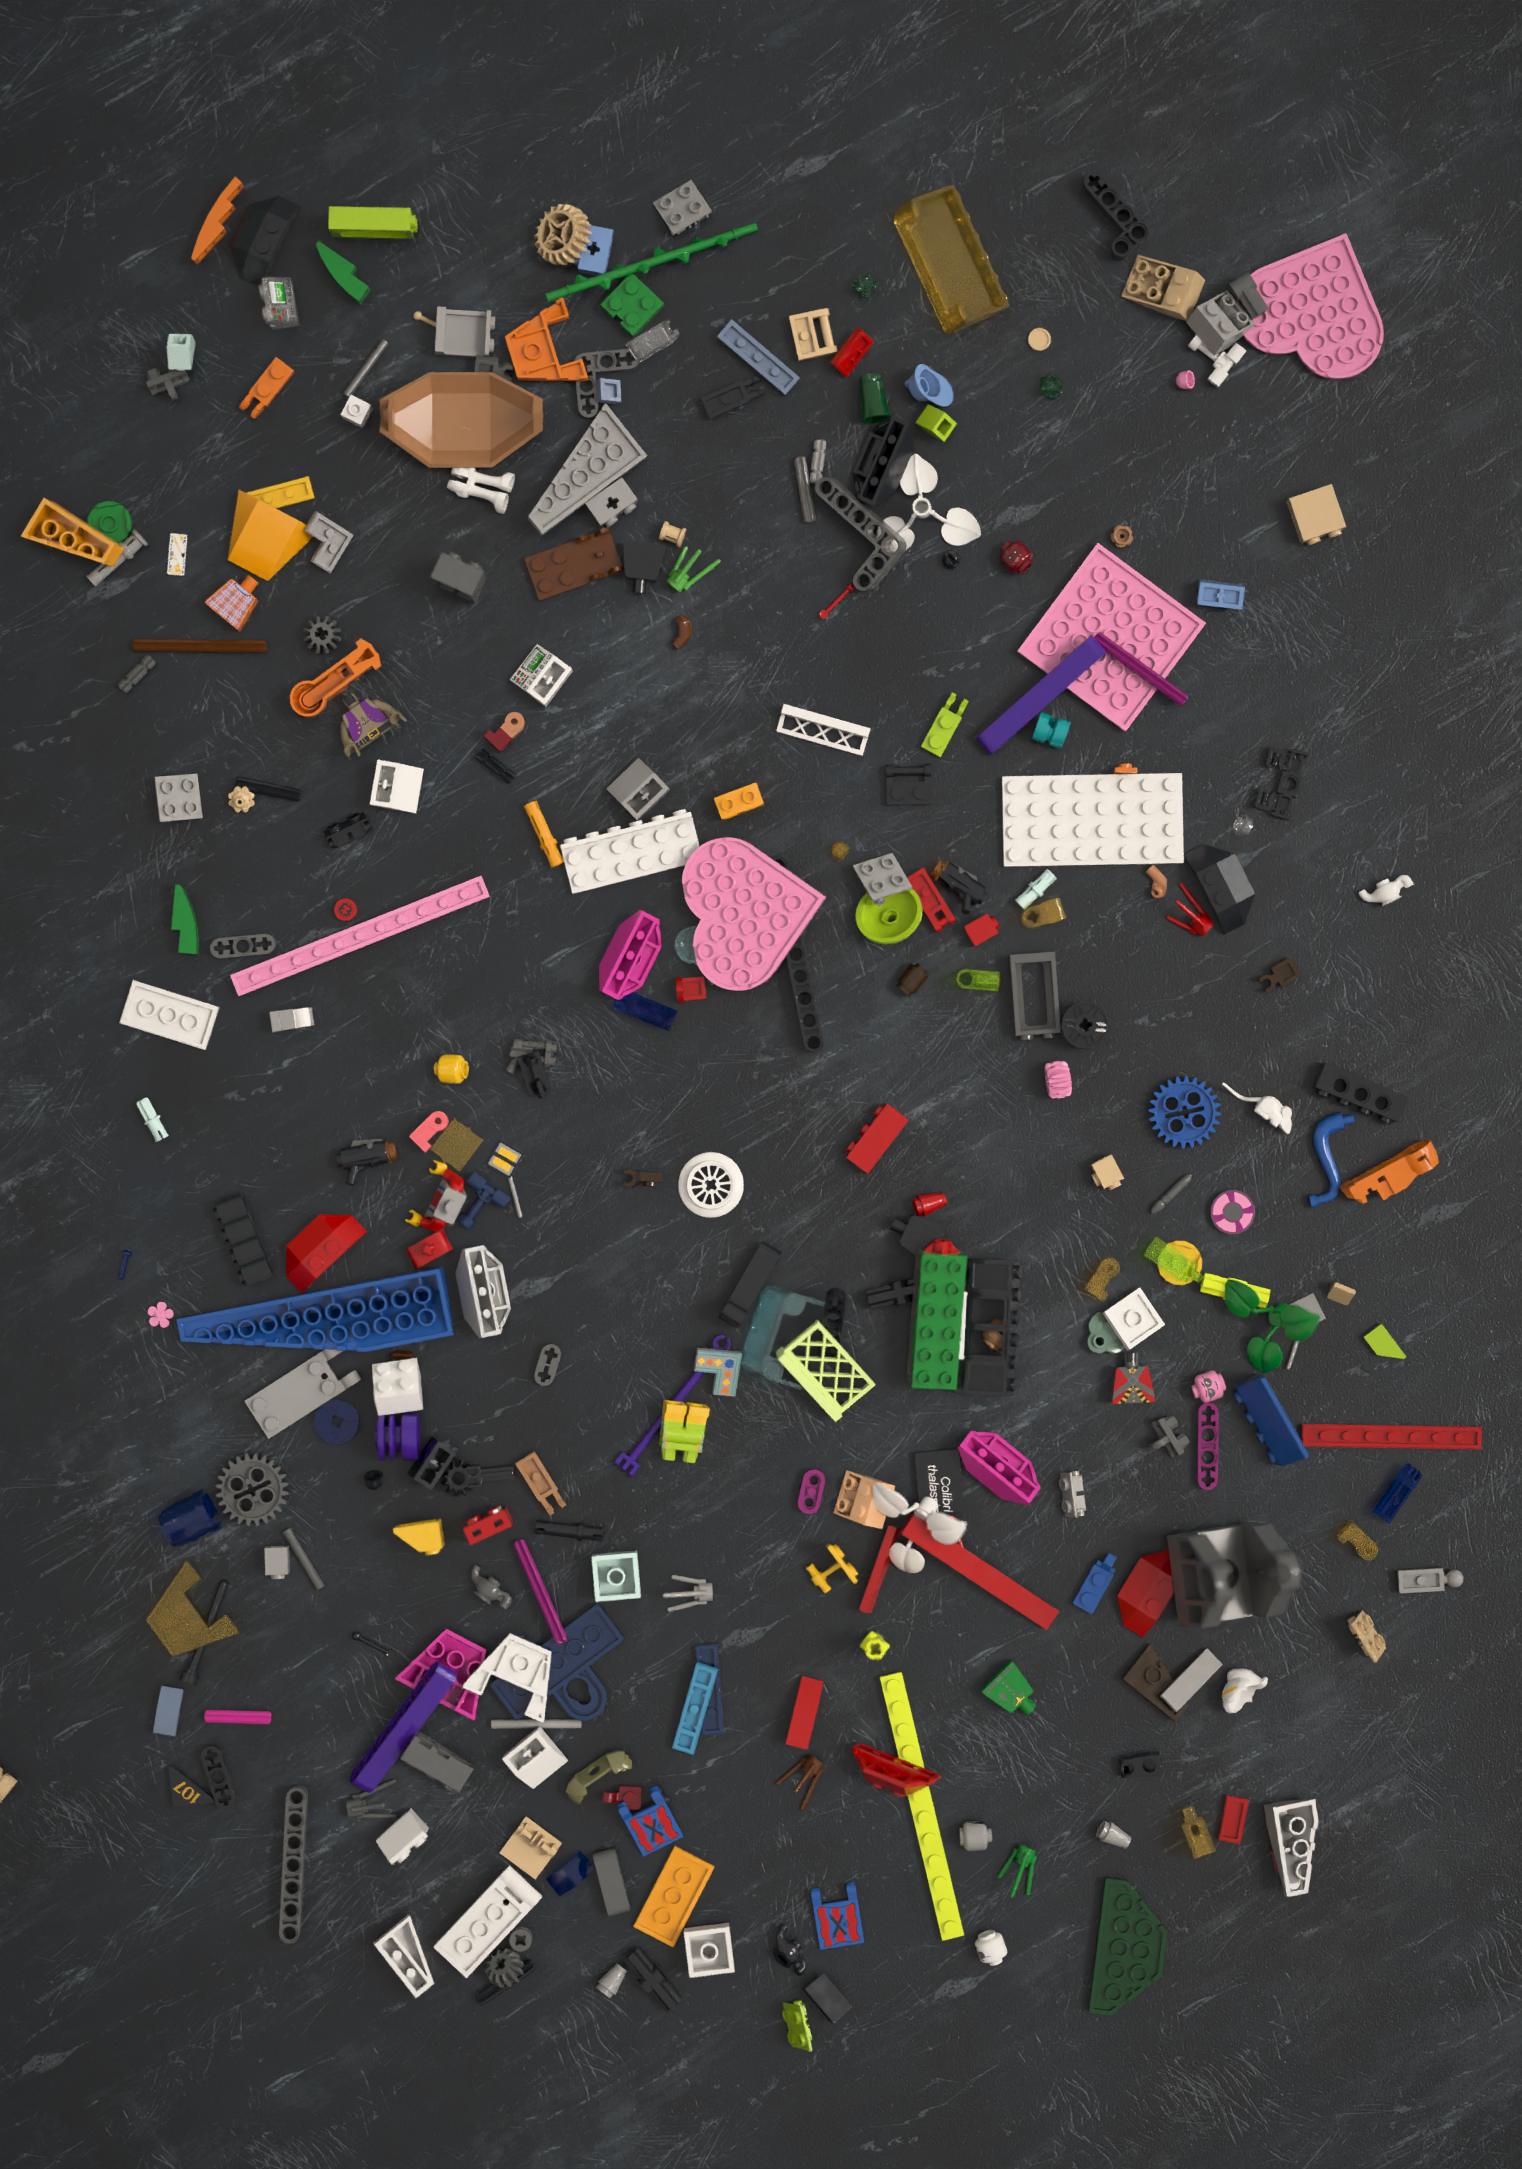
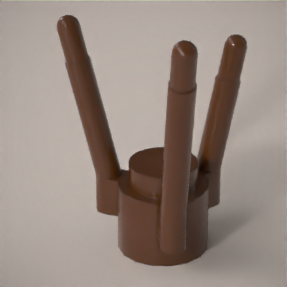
M811 1754L808 1758L803 1756L798 1764L775 1783L780 1785L799 1768L804 1766L801 1770L805 1774L793 1790L794 1793H797L808 1777L812 1778L814 1776L800 1807L801 1811L805 1809L819 1777L824 1772L822 1770L824 1764Z

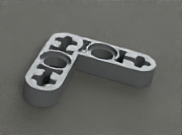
M633 349L587 352L576 356L575 361L586 358L587 362H591V365H587V373H592V376H588L589 381L593 383L592 390L590 392H583L580 389L582 381H576L578 410L583 418L592 419L598 414L596 374L634 370L639 364V356ZM620 354L619 359H625L627 354H631V357L636 358V360L632 361L630 366L624 361L620 362L621 367H616L617 359L615 355ZM610 356L613 359L612 366L604 368L600 364L601 358ZM594 395V399L590 398V405L592 407L595 406V409L591 410V414H587L585 410H582L583 407H586L585 398L581 400L580 396L589 397Z

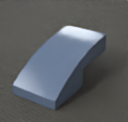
M161 1686L153 1734L176 1737L184 1694L183 1689Z

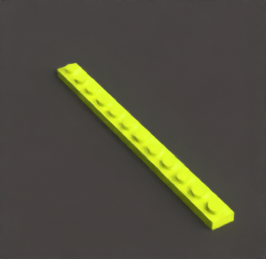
M902 1672L880 1676L898 1756L900 1759L924 1768ZM928 1786L908 1795L943 1941L964 1936Z

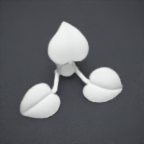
M913 454L910 457L900 481L901 488L907 495L918 493V499L913 503L914 513L906 525L903 519L896 516L888 517L883 521L906 541V550L911 547L915 539L914 533L908 528L916 517L926 518L929 515H933L945 523L941 533L945 541L951 545L961 546L981 536L980 526L974 516L967 510L952 508L947 513V519L931 510L930 502L923 498L922 492H931L937 484L938 477L934 467L918 454ZM878 527V530H877V538H878V537L880 536V534H881V528H880V527ZM893 540L890 543V549L895 552L898 544Z
M876 1482L873 1485V1501L876 1508L882 1514L895 1518L900 1513L906 1515L915 1510L914 1515L927 1522V1529L932 1530L933 1538L943 1544H953L962 1536L966 1522H960L945 1514L937 1513L938 1504L933 1498L924 1497L919 1504L915 1502L913 1506L908 1508L907 1501L897 1492ZM909 1539L906 1546L901 1543H894L889 1552L892 1563L904 1572H920L925 1565V1561L917 1550L910 1549L913 1541Z

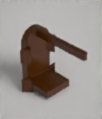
M393 1351L394 1361H397L398 1356H403L404 1359H408V1357L412 1359L413 1353L410 1351Z

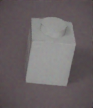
M289 1545L266 1546L264 1548L265 1575H271V1579L285 1578V1575L290 1573Z

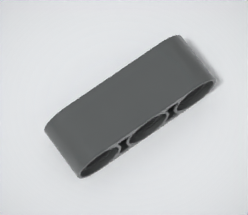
M615 1848L593 1853L608 1916L631 1911Z

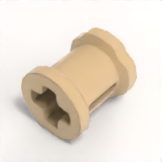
M665 521L659 535V540L662 541L664 539L680 547L687 529L674 527Z

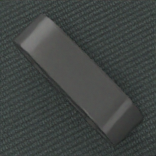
M548 1344L543 1347L537 1363L534 1378L542 1386L551 1384L556 1375L561 1358V1350L555 1344ZM554 1348V1352L558 1354L557 1358L553 1357L550 1364L546 1363L548 1355L545 1354V1351ZM545 1366H549L548 1374L551 1375V1378L542 1382L538 1373L543 1372Z

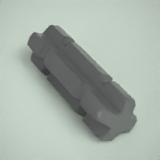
M146 655L141 660L142 663H138L126 675V679L123 678L118 683V687L123 692L127 693L132 688V685L136 684L147 673V670L156 664L149 655Z

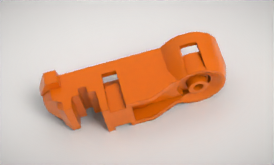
M359 639L355 642L358 646L357 649L315 680L302 681L296 684L290 694V704L293 710L306 718L315 717L321 711H324L329 700L348 688V684L351 681L359 680V677L364 672L372 668L375 670L381 667L379 653L375 651L372 644Z
M1430 1139L1419 1141L1361 1175L1343 1182L1340 1188L1347 1198L1356 1199L1363 1204L1367 1202L1365 1195L1369 1194L1368 1189L1375 1190L1384 1201L1387 1197L1406 1189L1416 1176L1434 1168L1439 1163L1437 1151Z

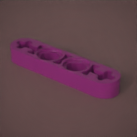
M1211 1402L1202 1403L1197 1411V1483L1205 1490H1212L1218 1483L1219 1412L1216 1405ZM1206 1406H1210V1409L1214 1410V1414L1210 1415V1422L1215 1421L1214 1426L1209 1424L1201 1426V1421L1206 1422V1415L1202 1414V1410H1206ZM1206 1428H1210L1214 1432V1437L1210 1441L1203 1440L1201 1435L1202 1431ZM1211 1451L1214 1454V1460L1208 1464L1204 1463L1201 1459L1203 1452ZM1201 1466L1207 1468L1214 1466V1471L1209 1470V1476L1214 1479L1213 1482L1209 1483V1486H1206L1205 1482L1201 1481L1206 1476V1470L1201 1471Z

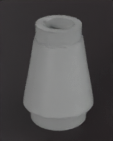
M1103 1821L1098 1827L1096 1837L1100 1838L1101 1842L1124 1849L1129 1846L1131 1836L1111 1821Z
M616 1963L614 1967L597 1981L599 1984L596 1988L611 1998L613 1994L616 1995L627 1971Z

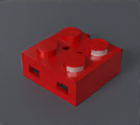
M498 1505L486 1512L487 1516L481 1518L479 1514L466 1521L467 1525H465L463 1530L470 1545L513 1525L514 1522L507 1506L501 1508Z

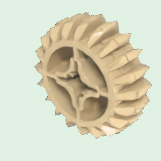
M559 204L558 207L551 206L550 212L544 211L545 218H539L540 226L535 227L538 233L534 235L535 239H537L534 245L539 248L538 253L543 256L544 260L555 265L567 266L568 262H575V257L581 258V251H587L585 245L586 243H591L587 239L592 234L588 230L591 224L587 221L588 217L577 207L567 204Z

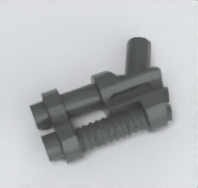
M518 1038L514 1039L513 1046L510 1048V1056L513 1058L506 1070L514 1074L519 1065L517 1057L533 1052V1049L546 1050L545 1056H541L544 1068L555 1066L556 1057H551V1053L557 1052V1044H552V1041L534 1042L523 1041V1039Z

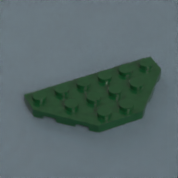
M1105 1877L1088 2011L1092 2014L1112 2016L1123 2005L1143 1992L1146 1987L1162 1977L1167 1930L1128 1880Z

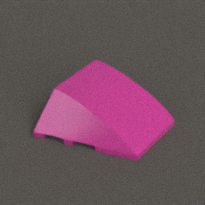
M446 1629L395 1680L414 1689L435 1661L446 1665L457 1672V1677L439 1704L475 1721L479 1694L462 1686L485 1661L486 1649Z

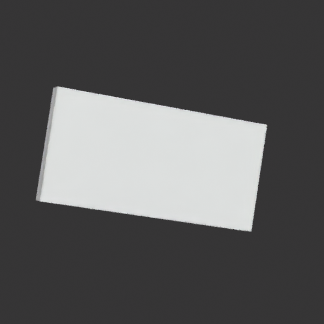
M133 980L119 1023L206 1050L219 1007Z

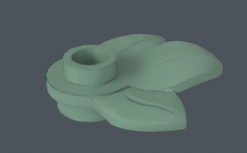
M1101 1312L1096 1313L1088 1324L1090 1332L1087 1339L1088 1348L1096 1354H1101L1105 1351L1112 1354L1121 1352L1125 1346ZM1096 1338L1102 1340L1101 1346L1096 1344Z

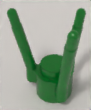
M1020 1844L1018 1849H1013L1011 1856L997 1876L998 1879H1001L1014 1859L1017 1858L1015 1862L1020 1864L1010 1893L1011 1898L1016 1893L1024 1867H1028V1865L1026 1895H1030L1034 1864L1037 1859L1035 1856L1036 1850Z

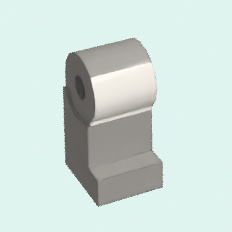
M312 1007L270 1012L272 1032L314 1026Z

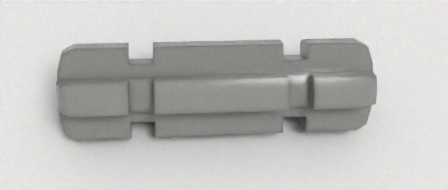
M824 440L814 441L813 449L815 452H813L812 473H810V483L816 484L822 478L821 472H823L824 451L826 450V441Z

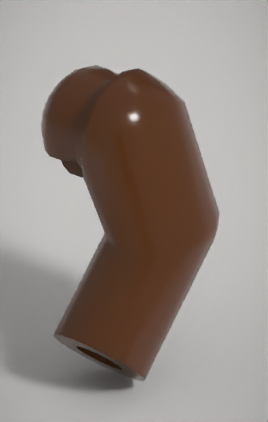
M683 615L676 618L675 624L678 626L679 634L671 642L678 650L692 636L691 621Z

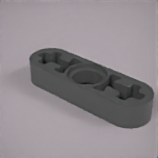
M269 934L217 938L211 943L210 951L213 956L220 959L266 955L275 950L276 940ZM252 938H256L255 943H262L263 938H267V941L272 942V946H268L266 951L264 947H256L257 952H253L254 944ZM234 940L233 950L235 954H231V950H224L222 955H220L219 951H215V947L219 946V942H222L224 946H230L229 941ZM240 940H247L249 942V950L245 953H241L237 949V943Z

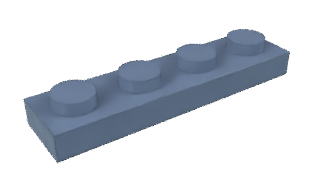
M732 319L717 336L721 342L785 396L799 381L800 377Z

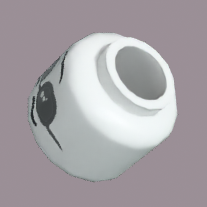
M987 1930L978 1935L975 1947L980 1961L989 1963L991 1966L1000 1964L1003 1961L1002 1958L1007 1954V1948L1002 1935L994 1930Z

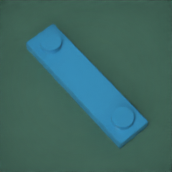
M699 1662L696 1663L673 1742V1749L692 1755L695 1753L718 1668Z

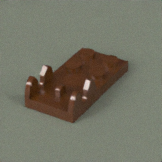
M609 528L599 529L591 535H582L574 541L524 558L539 601L624 572Z

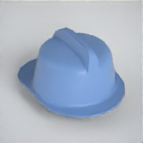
M919 364L915 368L914 374L905 381V386L917 401H931L942 407L950 405L953 401V390L949 382L942 375L924 364Z

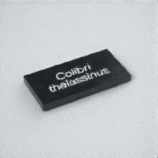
M959 1449L915 1452L919 1503L924 1497H931L938 1504L937 1513L947 1516L953 1515L957 1521L966 1522ZM966 1527L960 1537L961 1539H967Z

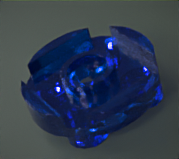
M332 1399L320 1406L315 1414L314 1425L318 1435L327 1443L342 1444L354 1437L359 1427L360 1417L357 1409L351 1403L341 1399ZM334 1415L338 1418H343L340 1428L331 1424Z

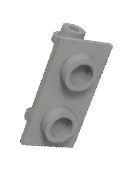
M1071 1471L1070 1473L1060 1472L1059 1487L1062 1491V1510L1065 1513V1517L1077 1518L1078 1516H1084V1511H1086L1084 1495L1077 1496L1076 1494L1077 1491L1084 1490L1082 1475L1079 1474V1471Z

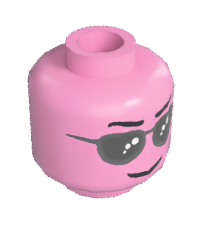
M1213 1370L1197 1375L1194 1378L1195 1385L1191 1386L1194 1397H1200L1203 1403L1221 1398L1224 1394L1223 1391L1226 1390L1222 1375L1220 1373L1217 1374Z

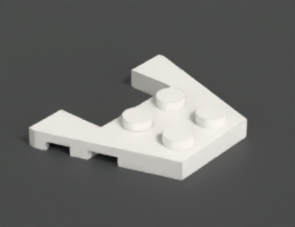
M509 1633L464 1682L462 1687L482 1695L491 1674L533 1692L524 1714L543 1723L545 1720L551 1651Z

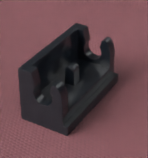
M823 1972L816 1975L801 1988L830 2023L835 2024L852 2008L851 2004Z

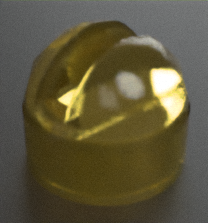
M843 842L835 843L831 849L833 857L839 862L851 850Z

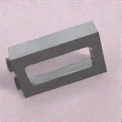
M1055 952L1009 955L1015 1036H1020V1040L1034 1039L1033 1035L1042 1034L1043 1039L1056 1038V1033H1061ZM1025 963L1043 964L1047 1023L1045 1025L1027 1026L1025 1023L1021 966Z

